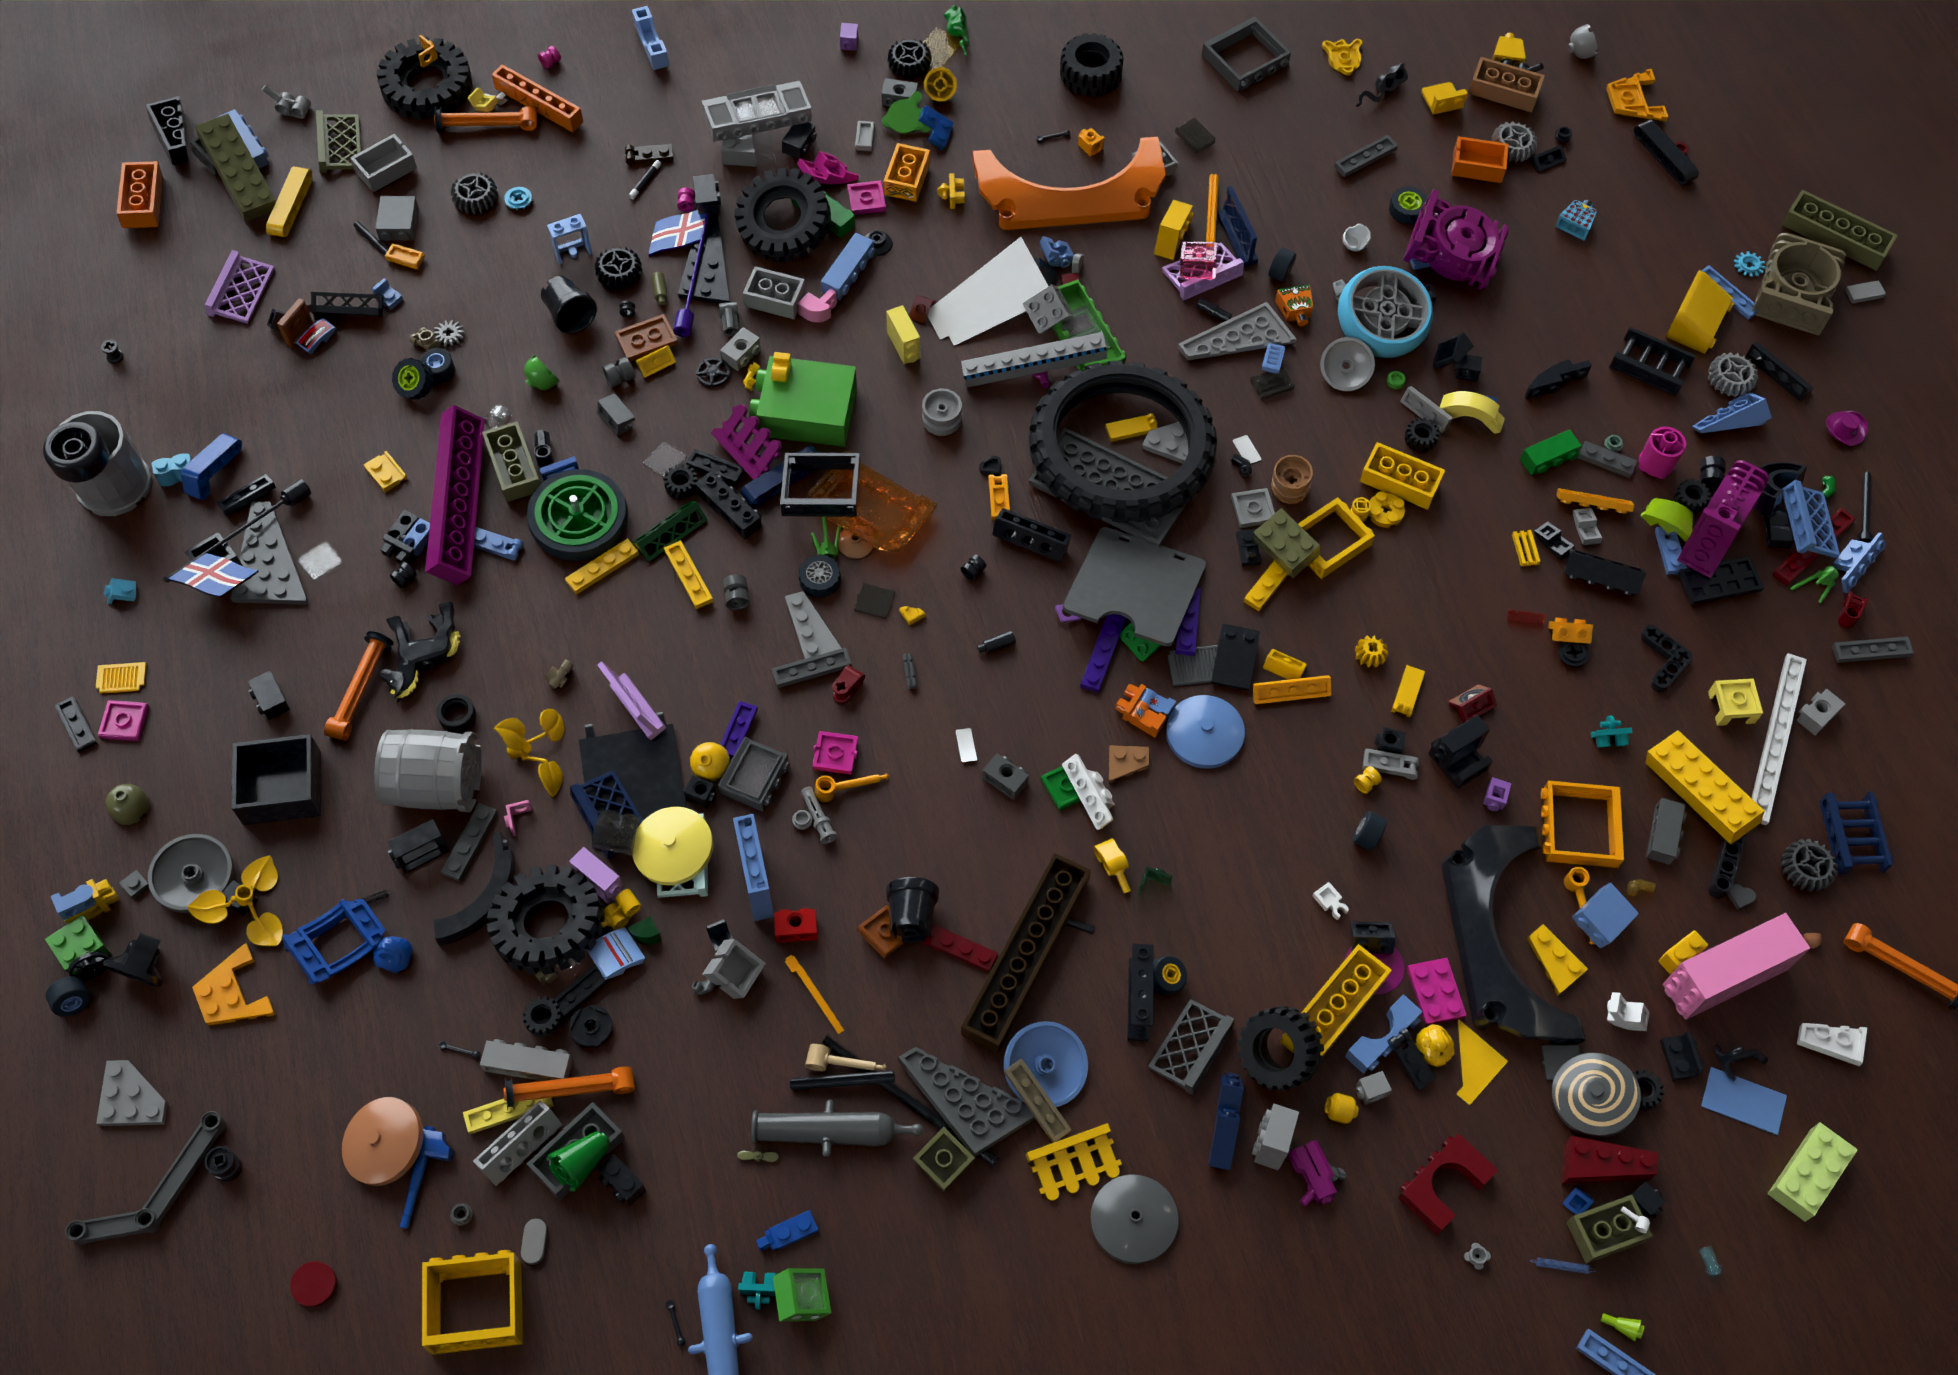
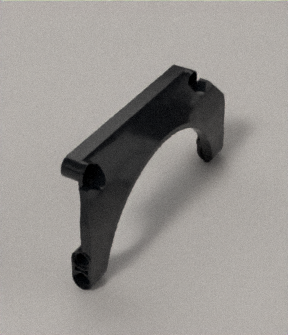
M1483 825L1461 844L1463 850H1454L1442 860V871L1473 1023L1480 1029H1485L1491 1024H1498L1500 1029L1511 1032L1523 1039L1548 1040L1550 1044L1582 1043L1586 1039L1581 1018L1550 1005L1521 980L1508 962L1495 930L1493 899L1499 877L1505 867L1515 857L1542 848L1538 827Z

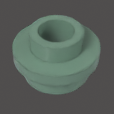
M1611 435L1605 439L1604 446L1606 449L1619 452L1623 447V442L1619 436Z

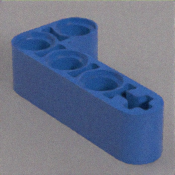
M222 433L185 465L181 473L184 493L200 500H205L210 493L209 479L240 452L242 441Z

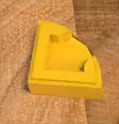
M909 606L899 608V612L909 626L925 617V612L920 608Z

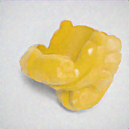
M1432 1024L1421 1029L1417 1034L1415 1045L1423 1054V1058L1428 1065L1441 1067L1454 1055L1453 1040L1443 1027Z

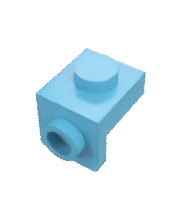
M112 578L109 585H106L104 589L107 604H112L114 599L134 602L136 598V581Z

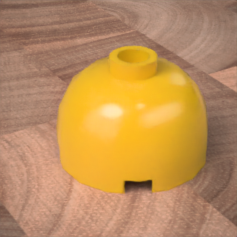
M937 67L929 71L925 76L924 90L932 100L944 102L955 94L957 80L949 69Z
M705 742L698 745L692 751L690 767L697 777L712 782L722 779L731 761L728 751L722 745L714 742Z

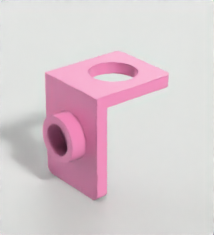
M529 800L506 805L507 815L504 816L507 828L510 827L513 837L517 836L513 815L532 811ZM519 806H526L522 809H516Z

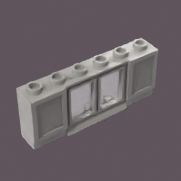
M800 81L758 87L702 101V113L713 142L812 122L811 106Z

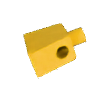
M1513 33L1500 36L1492 60L1500 62L1502 59H1510L1513 61L1514 66L1524 63L1526 57L1523 40L1515 38Z

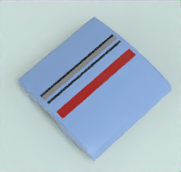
M625 927L596 939L597 944L591 951L586 949L605 980L621 975L626 968L642 964L645 960L644 955Z

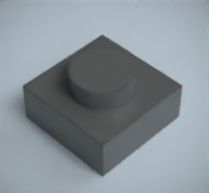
M137 870L119 882L133 900L149 888L148 882Z

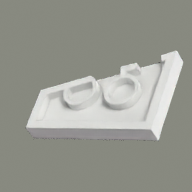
M1802 1023L1799 1027L1797 1044L1860 1066L1863 1063L1867 1027L1852 1029L1849 1026H1840L1838 1028L1829 1027L1824 1024Z

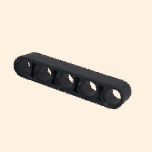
M1647 120L1634 127L1635 137L1678 184L1684 185L1698 178L1699 171L1697 167L1653 120Z
M1747 833L1732 844L1722 837L1708 887L1712 897L1723 898L1733 887Z

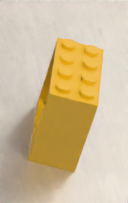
M501 1250L494 1255L482 1252L476 1253L475 1257L466 1258L465 1255H456L449 1260L431 1258L429 1262H422V1346L431 1355L523 1344L522 1262L514 1252L511 1253V1250ZM503 1273L510 1275V1327L441 1334V1282L443 1280Z

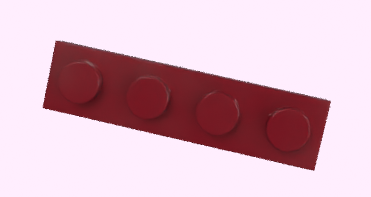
M932 924L931 937L929 938L926 935L925 941L920 942L990 973L998 957V952L935 924Z

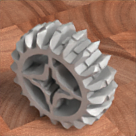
M1513 121L1510 124L1508 122H1505L1504 125L1500 124L1491 138L1493 142L1509 144L1507 157L1509 162L1511 160L1515 163L1518 160L1520 162L1528 160L1534 154L1537 147L1535 132H1532L1531 128H1526V124L1520 125L1519 122L1517 124Z
M1731 352L1729 354L1723 353L1711 362L1707 373L1709 374L1708 380L1711 381L1710 385L1715 386V390L1721 391V394L1726 393L1728 397L1733 395L1736 398L1738 395H1745V393L1750 392L1755 387L1758 380V370L1755 369L1756 364H1750L1751 359L1746 360L1745 355L1740 357L1738 353L1735 355Z

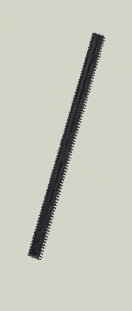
M827 1034L822 1044L832 1050L831 1052L836 1053L835 1055L862 1060V1058H857L855 1053L853 1055L851 1050H846L847 1047H842L843 1044L840 1046L841 1043H836L834 1038L832 1040L830 1035L828 1036ZM857 1068V1070H859V1072L861 1071V1073L876 1072V1070L873 1071ZM878 1084L884 1090L889 1091L888 1093L893 1094L899 1101L904 1102L903 1104L908 1105L910 1109L912 1108L914 1112L916 1111L920 1116L925 1117L927 1121L932 1122L931 1124L936 1125L938 1129L940 1128L941 1130L945 1127L964 1146L944 1119L940 1118L941 1115L938 1116L939 1113L936 1115L932 1108H927L928 1105L925 1107L926 1104H921L917 1097L916 1099H914L915 1096L912 1098L913 1095L910 1096L911 1093L908 1095L904 1088L901 1090L902 1087L899 1088L900 1085L897 1087L898 1084ZM988 1150L977 1155V1157L982 1158L981 1160L986 1161L992 1168H994L1000 1158L994 1157L995 1154L992 1155L993 1152L990 1154L991 1151L988 1152Z

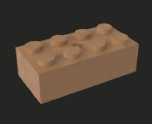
M1481 57L1468 94L1532 112L1545 75Z

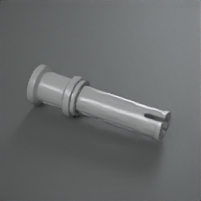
M809 786L802 789L800 793L813 817V827L815 830H818L821 837L820 842L822 844L833 842L837 839L838 835L830 825V818L824 815L820 803L813 792V788Z

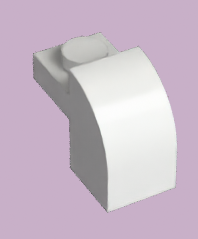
M1612 992L1611 1000L1607 1004V1021L1628 1030L1647 1031L1650 1012L1644 1003L1626 1002L1621 993Z

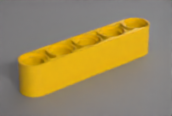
M294 166L291 168L267 221L266 232L268 235L288 236L312 182L313 174L311 169Z

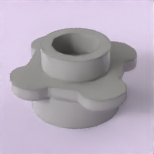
M1473 1243L1471 1250L1464 1254V1259L1470 1261L1477 1270H1481L1484 1267L1485 1261L1491 1258L1490 1253L1480 1246L1479 1243Z

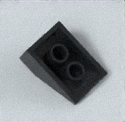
M1222 623L1211 678L1212 684L1249 691L1260 631Z

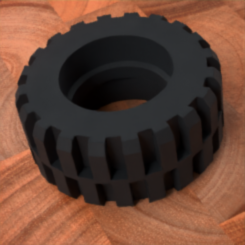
M1085 33L1082 36H1075L1074 40L1071 39L1067 42L1061 52V80L1068 89H1072L1076 94L1080 93L1085 97L1087 95H1091V97H1096V95L1103 96L1106 92L1109 93L1113 88L1115 89L1121 81L1124 61L1123 52L1119 45L1114 43L1113 39H1108L1105 35L1101 34L1100 36L1097 33L1088 35V33ZM1086 62H1094L1102 66L1097 68H1089L1083 66L1082 64Z
M1278 1006L1259 1011L1254 1014V1017H1250L1245 1022L1247 1026L1242 1027L1240 1031L1242 1038L1238 1039V1046H1241V1051H1238L1239 1058L1243 1059L1244 1063L1241 1064L1243 1069L1249 1071L1248 1076L1252 1080L1257 1079L1256 1083L1259 1086H1267L1268 1090L1274 1091L1278 1089L1279 1091H1284L1308 1082L1312 1079V1075L1318 1072L1319 1067L1317 1065L1323 1061V1056L1320 1055V1052L1324 1051V1044H1320L1322 1035L1321 1032L1317 1033L1315 1029L1317 1027L1314 1021L1310 1022L1308 1020L1309 1015L1305 1012L1299 1014L1300 1010L1295 1007ZM1274 1028L1284 1031L1293 1043L1294 1059L1288 1068L1278 1065L1269 1054L1267 1041L1270 1032Z

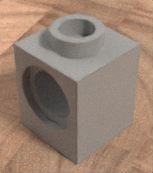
M1383 1071L1359 1079L1355 1088L1358 1098L1363 1100L1365 1105L1388 1097L1392 1091Z

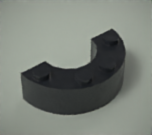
M1774 462L1759 467L1769 475V481L1754 506L1760 511V514L1772 517L1777 512L1782 500L1783 488L1794 480L1801 481L1802 484L1807 466L1790 462Z

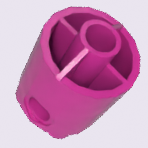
M1667 426L1655 429L1650 434L1643 451L1640 453L1639 469L1659 479H1664L1667 475H1670L1686 449V440L1682 433L1675 428Z

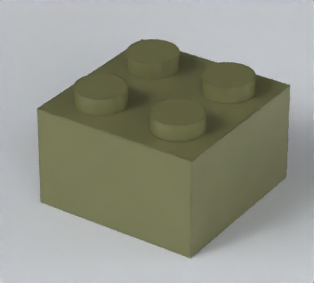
M945 1127L913 1158V1161L943 1192L975 1160V1157Z

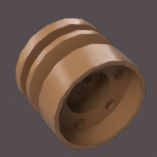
M1287 455L1276 463L1271 483L1272 493L1275 498L1283 503L1296 504L1308 496L1313 476L1312 466L1309 461L1298 455Z

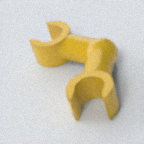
M755 362L753 365H749L748 373L743 380L745 388L750 391L753 390L752 387L756 383L753 377L760 368Z

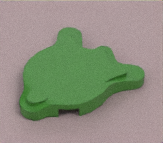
M915 91L910 98L894 102L889 107L887 114L882 118V125L885 128L899 132V134H909L913 131L928 133L930 128L918 121L923 109L918 108L922 94L919 91Z

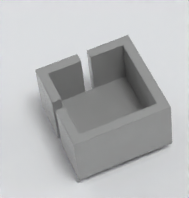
M729 939L722 942L714 955L717 958L710 961L702 975L715 985H721L719 988L733 999L744 998L766 963L736 939Z

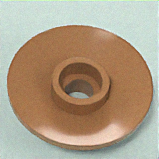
M852 526L840 533L838 549L845 557L861 559L872 552L874 537L866 528Z

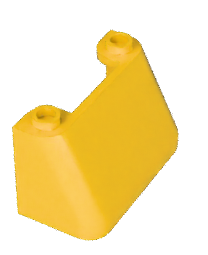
M1699 270L1666 338L1705 354L1708 348H1713L1717 340L1714 336L1726 311L1730 312L1735 303L1732 301L1733 297L1708 274Z

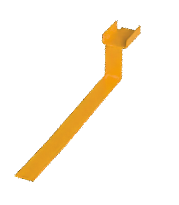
M790 955L787 957L785 963L790 971L798 973L838 1034L843 1032V1027L795 956Z

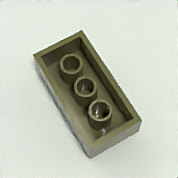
M518 421L482 432L506 502L532 495L540 486V482Z

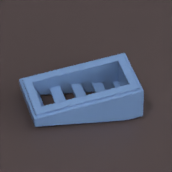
M1269 343L1261 369L1278 374L1285 347Z

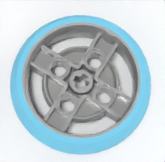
M1377 266L1358 273L1346 284L1338 303V318L1341 329L1346 337H1353L1363 341L1368 345L1375 357L1393 358L1411 352L1425 340L1432 325L1433 307L1428 291L1415 276L1396 267ZM1377 286L1364 297L1355 296V293L1363 288ZM1407 327L1417 328L1414 333L1407 337L1394 339V336L1403 332Z

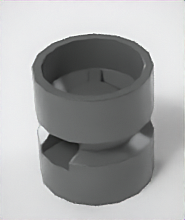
M627 357L616 360V364L609 363L602 366L606 380L611 388L621 385L623 380L628 382L635 378L634 370Z
M740 574L725 577L722 583L726 607L731 610H740L749 606L747 578Z

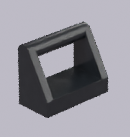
M1464 332L1444 339L1438 344L1433 362L1434 369L1458 362L1474 347Z

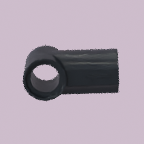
M538 430L533 434L534 454L538 466L542 468L553 464L554 460L549 432Z

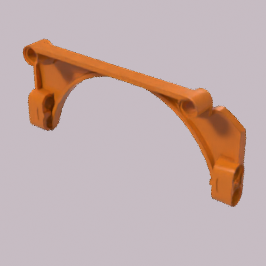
M1158 136L1140 138L1139 148L1132 161L1113 177L1093 185L1075 188L1049 187L1032 183L1007 170L996 159L991 150L972 151L975 178L978 180L979 192L993 210L998 209L999 226L1004 230L1145 219L1150 213V197L1156 196L1166 175Z

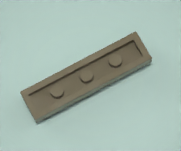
M1019 1059L1003 1071L1052 1143L1057 1142L1071 1131V1128L1023 1059Z

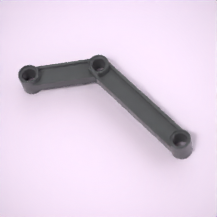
M209 1111L202 1116L201 1123L141 1210L83 1221H72L65 1230L67 1238L78 1245H85L89 1242L156 1232L161 1226L162 1219L219 1135L226 1130V1121L215 1111ZM214 1120H218L214 1127H210ZM151 1217V1221L144 1225L146 1218ZM83 1228L82 1234L76 1237L77 1231Z

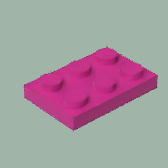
M1448 958L1407 966L1406 969L1419 1009L1423 1011L1421 1015L1425 1026L1463 1019L1467 1016Z

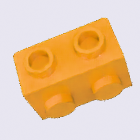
M1555 618V621H1549L1548 628L1553 629V641L1591 643L1593 625L1586 624V620L1574 619V623L1567 622L1566 618Z

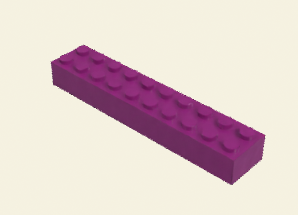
M453 404L441 413L425 572L459 585L471 577L483 446L482 432H484L485 419Z

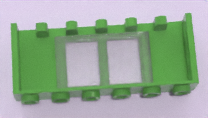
M1075 280L1058 286L1074 315V318L1069 321L1062 320L1052 327L1059 340L1103 332L1108 359L1076 365L1078 370L1083 371L1085 366L1100 363L1101 366L1108 365V361H1122V364H1125L1127 359L1125 352L1120 349L1116 337H1113L1110 333L1108 324L1104 323L1100 311L1096 310L1094 301L1088 297L1084 285H1081L1079 280Z

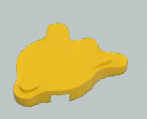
M1343 39L1335 43L1328 40L1323 41L1322 48L1327 52L1329 64L1333 69L1346 76H1350L1360 66L1362 58L1359 50L1363 44L1361 39H1355L1351 44H1347Z

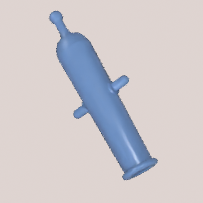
M708 1244L704 1248L708 1261L707 1275L700 1279L697 1290L704 1340L700 1344L690 1346L688 1352L690 1354L702 1352L706 1354L708 1375H739L737 1347H739V1344L752 1341L753 1336L751 1333L738 1335L735 1331L732 1286L728 1277L725 1274L719 1273L715 1258L717 1254L716 1246Z

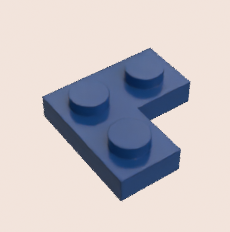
M925 105L918 121L932 129L928 142L943 150L947 144L954 122Z

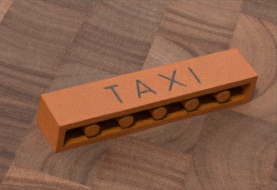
M502 64L491 74L496 90L503 92L526 107H533L537 113L565 129L574 132L583 123L580 107Z

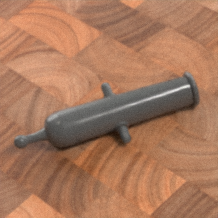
M827 1100L825 1111L821 1113H759L758 1110H754L751 1123V1140L753 1144H756L757 1141L823 1145L822 1155L829 1157L833 1144L884 1146L889 1144L895 1135L913 1134L914 1136H920L924 1129L918 1123L912 1126L898 1125L894 1123L890 1115L882 1112H834L833 1100Z

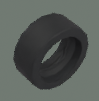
M451 694L444 697L436 708V715L441 726L451 733H461L468 730L476 720V710L472 701L462 694ZM455 705L467 707L468 713L462 720L458 722L446 720L445 713L450 707Z

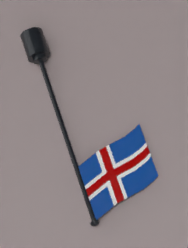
M302 479L297 480L281 491L280 502L169 576H164V582L180 583L206 595L222 598L257 574L259 570L243 567L226 558L209 553L282 504L293 507L311 495L309 486Z

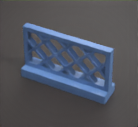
M1794 480L1784 487L1783 497L1797 552L1803 554L1806 551H1812L1834 558L1840 556L1824 493L1802 487L1801 481Z

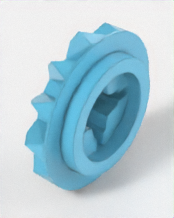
M524 187L511 188L504 196L506 205L510 209L515 208L517 211L519 208L525 209V206H530V202L533 201L531 192Z

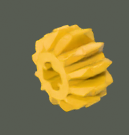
M1367 635L1364 639L1358 641L1355 652L1356 659L1361 660L1360 665L1366 663L1368 668L1371 665L1376 668L1379 664L1385 662L1388 651L1387 644H1382L1383 639L1377 640L1375 635L1371 639Z

